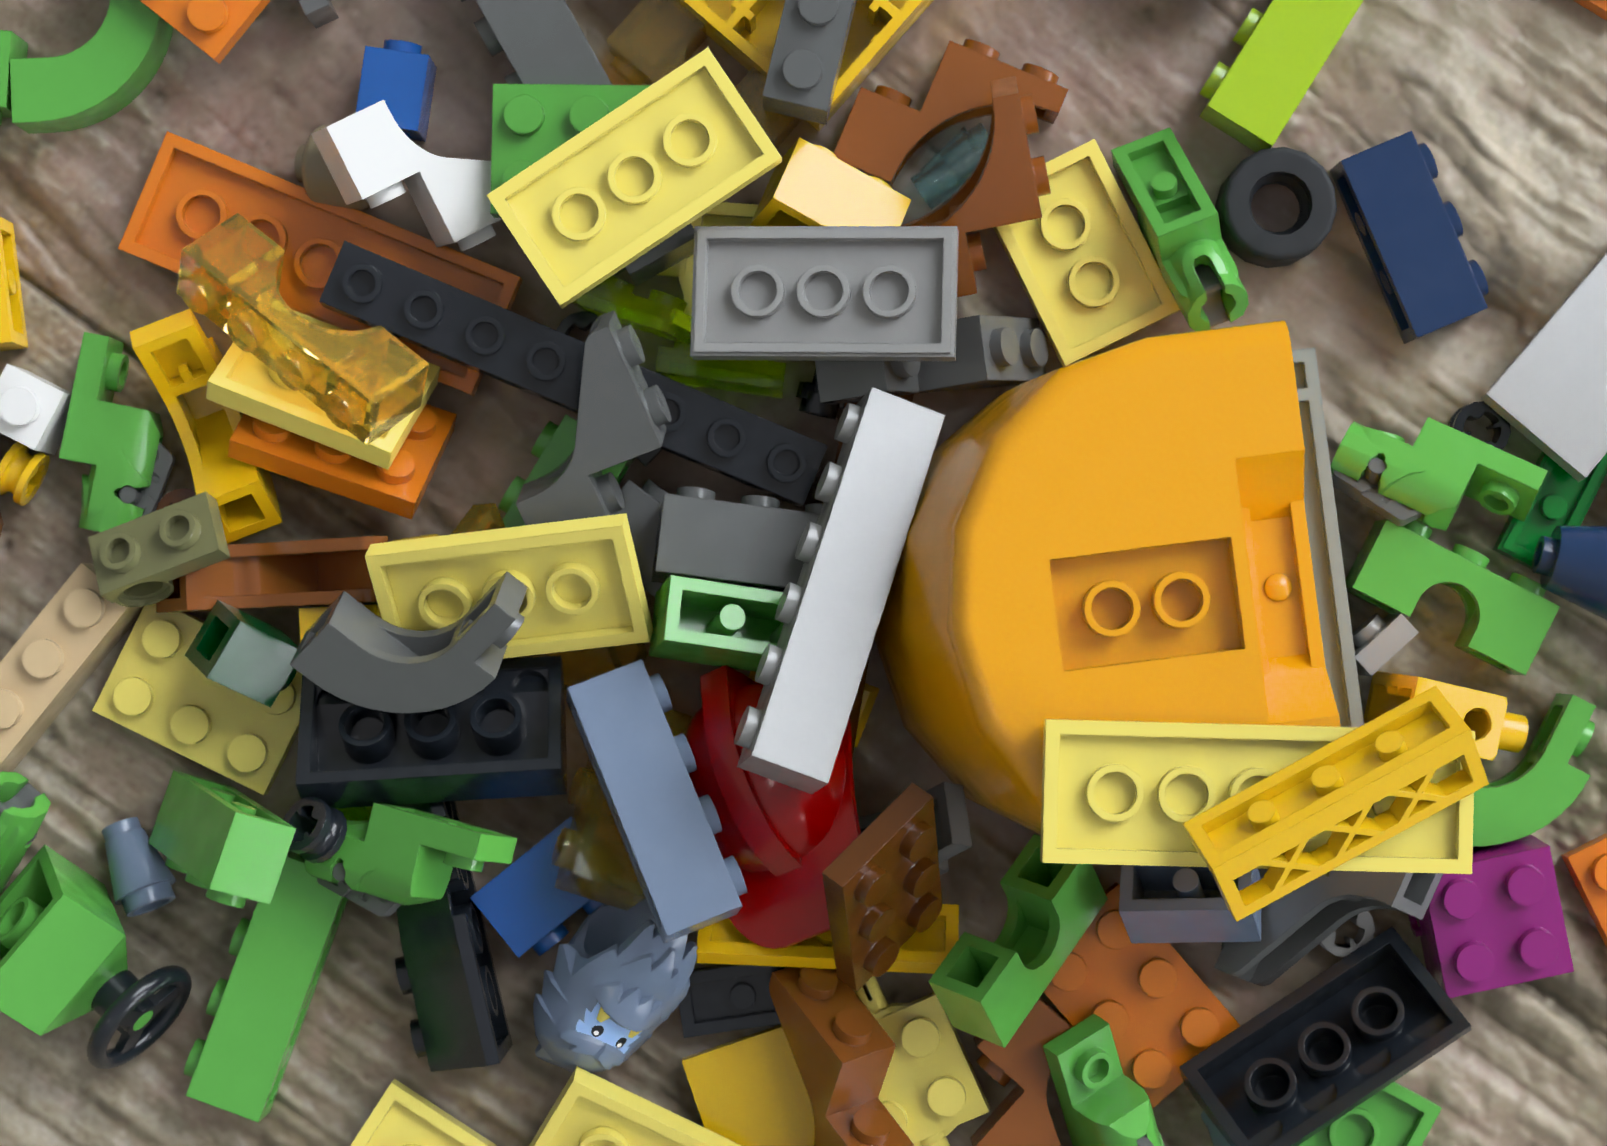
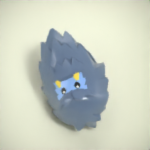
M631 886L615 892L604 905L599 906L584 920L568 944L559 945L554 971L544 970L542 994L535 993L534 1028L535 1036L539 1042L535 1049L536 1057L547 1063L564 1068L571 1073L574 1072L577 1066L590 1073L611 1070V1068L620 1066L624 1061L628 1060L635 1051L650 1039L653 1031L669 1018L670 1014L686 997L690 987L689 977L693 972L697 959V945L694 941L686 944L687 935L663 943L642 890L637 892V888Z

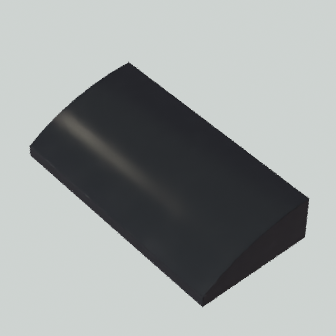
M562 656L503 659L496 678L483 690L455 705L419 713H391L358 706L323 690L302 675L295 783L301 799L307 796H315L325 801L328 806L334 808L369 807L373 806V803L401 805L567 794L566 714Z
M1391 926L1179 1068L1184 1085L1230 1146H1299L1471 1031L1472 1028L1460 1010L1393 926Z

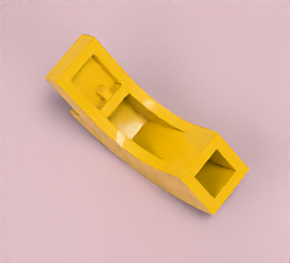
M191 308L130 331L132 348L162 397L177 428L190 465L196 495L206 491L217 500L227 544L283 523L270 471L228 457L229 440L244 413L206 399L207 382L223 356L213 337H206Z

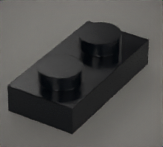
M724 964L693 969L689 977V990L686 997L679 1004L684 1038L781 1024L770 996L769 983L772 972L787 967Z

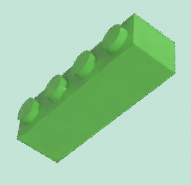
M290 850L287 854L271 904L257 902L251 920L242 918L234 932L228 953L237 957L229 980L220 978L213 989L206 1014L215 1018L207 1039L198 1038L195 1041L184 1068V1075L192 1077L186 1093L187 1097L258 1123L271 1111L349 900L320 885L316 877L306 872L305 859Z

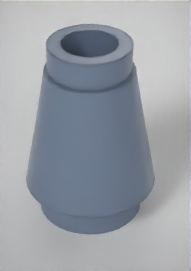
M138 817L120 820L101 831L105 840L104 845L115 905H123L127 917L139 916L169 904L176 898L171 886L176 882V879L170 869L165 866V862L158 850L148 843L150 838L145 829L142 828Z

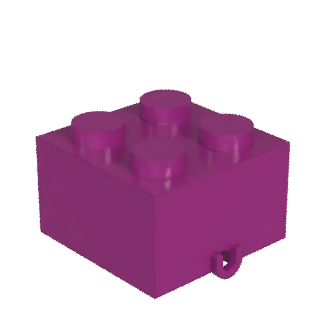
M1531 834L1504 844L1483 847L1473 846L1472 874L1442 875L1423 920L1419 919L1420 927L1417 924V918L1408 914L1414 936H1420L1426 969L1449 998L1574 972L1550 846Z

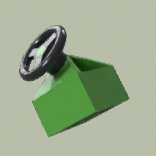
M44 844L0 896V1011L39 1036H42L95 1010L101 1018L89 1038L87 1057L96 1068L112 1069L126 1064L147 1050L168 1030L183 1010L192 988V980L188 971L183 967L171 965L159 968L138 979L128 970L126 935L105 884ZM118 1030L121 1036L116 1046L107 1050L112 1036Z

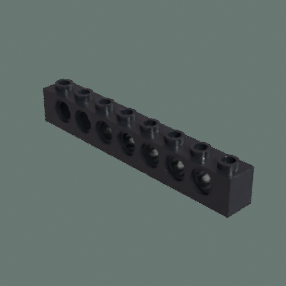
M344 241L319 300L323 307L578 414L585 342ZM639 366L648 387L658 385L670 411L671 422L665 424L667 429L660 449L792 505H804L828 445Z

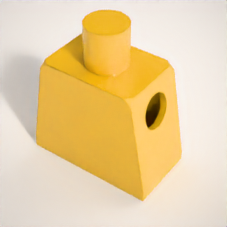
M1377 671L1372 676L1363 718L1364 724L1436 685L1468 727L1475 731V744L1481 759L1493 761L1498 749L1519 753L1526 743L1529 729L1526 716L1506 712L1508 703L1507 698L1504 696L1417 676Z

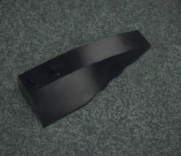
M456 801L397 805L413 807L460 821ZM456 867L452 869L450 881L441 899L422 904L401 905L397 909L400 941L403 956L395 959L397 978L403 995L413 994L418 1018L410 1020L412 1042L418 1058L427 1056L431 1072L499 1064L513 1045L482 912L470 898L477 892L472 871Z

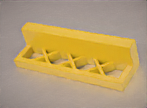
M1435 685L1184 822L1183 825L1192 844L1211 871L1228 910L1236 922L1489 785L1471 729ZM1459 757L1463 769L1438 783L1430 782L1438 768ZM1387 796H1396L1388 810L1374 818L1366 817L1374 803ZM1323 831H1333L1326 844L1311 852L1302 851L1310 838ZM1261 865L1269 866L1262 879L1238 891L1234 882L1235 879Z
M942 904L941 912L935 922L924 932L919 933L916 931L900 947L895 962L887 972L934 974L959 940V905ZM729 918L698 930L697 963L836 969L831 931L787 948L772 949L759 946L748 940L735 928Z

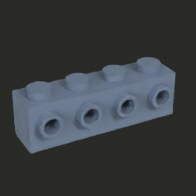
M641 659L568 687L566 702L663 943L737 915L742 907L739 896L747 893L745 880L734 856L723 859L714 837V834L722 831L719 816L708 794L701 797L697 796L689 773L697 770L696 761L685 735L682 733L673 737L664 715L665 712L672 710V704L660 674L656 673L649 676Z

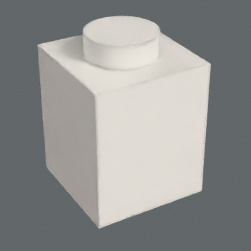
M6 364L0 376V433L35 451L55 455L63 439L72 393L28 370Z

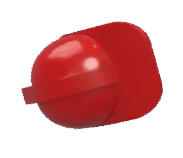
M724 665L700 676L702 707L695 713L684 734L697 765V770L689 773L698 797L706 794L710 796L722 826V831L714 834L723 859L734 856L747 887V893L739 896L742 903L740 911L737 915L729 917V919L742 935L755 944L772 949L787 948L830 931L822 872L861 834L854 791L850 717L829 782L813 794L738 768L737 765L743 747L734 744L737 728L748 706L757 707L763 684L753 681L728 665Z

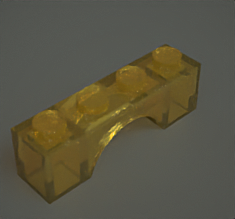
M239 213L181 250L177 294L183 298L187 306L194 312L206 316L226 332L241 350L251 352L277 373L287 387L299 391L322 409L337 427L348 430L368 446L421 406L430 364L382 326L357 331L334 330L309 322L295 313L286 304L279 292L285 250Z

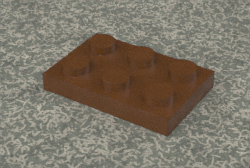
M913 782L822 872L837 978L856 992L872 976L880 977L886 973L895 962L900 947L916 931L919 933L926 931L935 922L942 909L933 796Z

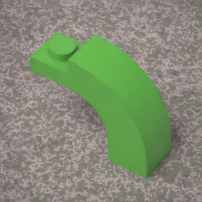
M110 0L109 8L101 27L80 48L56 57L10 59L12 123L28 134L57 133L85 128L113 116L129 105L152 81L168 51L173 27L139 0Z
M1556 693L1522 761L1505 776L1489 782V785L1474 792L1473 846L1499 845L1528 836L1548 825L1573 803L1591 775L1569 765L1568 762L1572 755L1578 757L1585 750L1593 735L1595 723L1590 721V718L1596 708L1595 705L1573 694Z

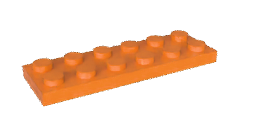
M168 131L118 247L119 250L253 306H257L260 300L264 298L440 367L438 382L473 397L483 374L322 306L319 300L344 241H347L509 311L522 283V278L447 246L436 247L434 241L362 211L314 202L307 196L304 187Z

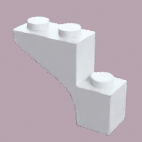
M384 100L311 134L346 205L366 198L371 209L405 193L406 190L401 180H404L436 247L457 242L461 251H465L496 235L491 224L502 218H493L490 214V200L486 196L491 192V161L446 158L425 151L411 141L400 129Z

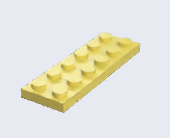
M1044 719L1040 861L1042 863L1207 867L1192 844L1183 825L1184 822L1358 727ZM1471 730L1472 735H1473V738H1474V741H1475V731H1472V730ZM1459 757L1438 768L1430 782L1438 783L1463 769ZM1474 793L1331 871L1472 874ZM1387 796L1374 803L1366 817L1374 818L1388 810L1396 796ZM1323 831L1310 838L1302 851L1311 852L1326 844L1333 831ZM1261 865L1255 869H1268L1269 866Z

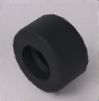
M1287 147L1261 149L1243 159L1220 186L1215 209L1219 216L1221 237L1227 248L1247 263L1264 268L1289 266L1317 249L1332 229L1337 204L1335 187L1322 165L1307 153ZM1279 184L1286 186L1295 194L1299 202L1297 221L1286 231L1271 232L1265 230L1256 223L1252 216L1251 203L1253 196L1258 189L1265 185Z

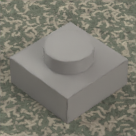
M1375 613L1352 633L1357 673L1362 676H1372L1419 632L1402 614H1388L1382 619L1378 613Z

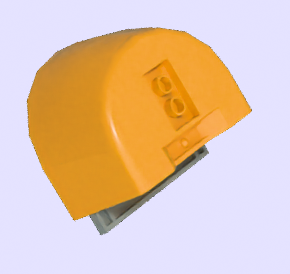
M1285 321L1146 337L1029 380L994 398L934 450L874 639L904 728L952 783L963 785L965 798L1041 835L1044 719L1360 727L1364 725L1315 347L1292 350L1290 335Z

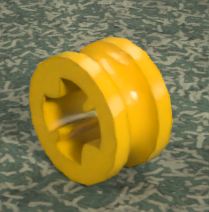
M19 442L13 444L0 462V495L10 492L13 494L14 503L20 506L28 504L35 496L46 476L50 457L42 452L32 456L29 454V447Z

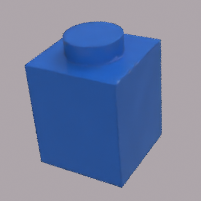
M389 39L384 40L383 48L365 46L356 112L384 100L394 120L410 140L426 142L437 70L431 57L421 54L422 46L408 41Z

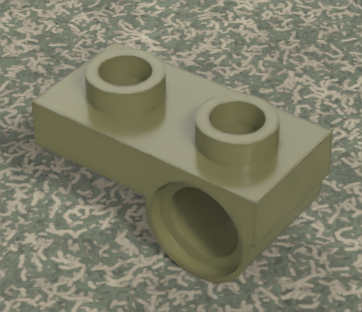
M206 491L88 537L100 595L111 603L116 602L125 607H143L163 601L174 591L172 580L230 558L217 500Z

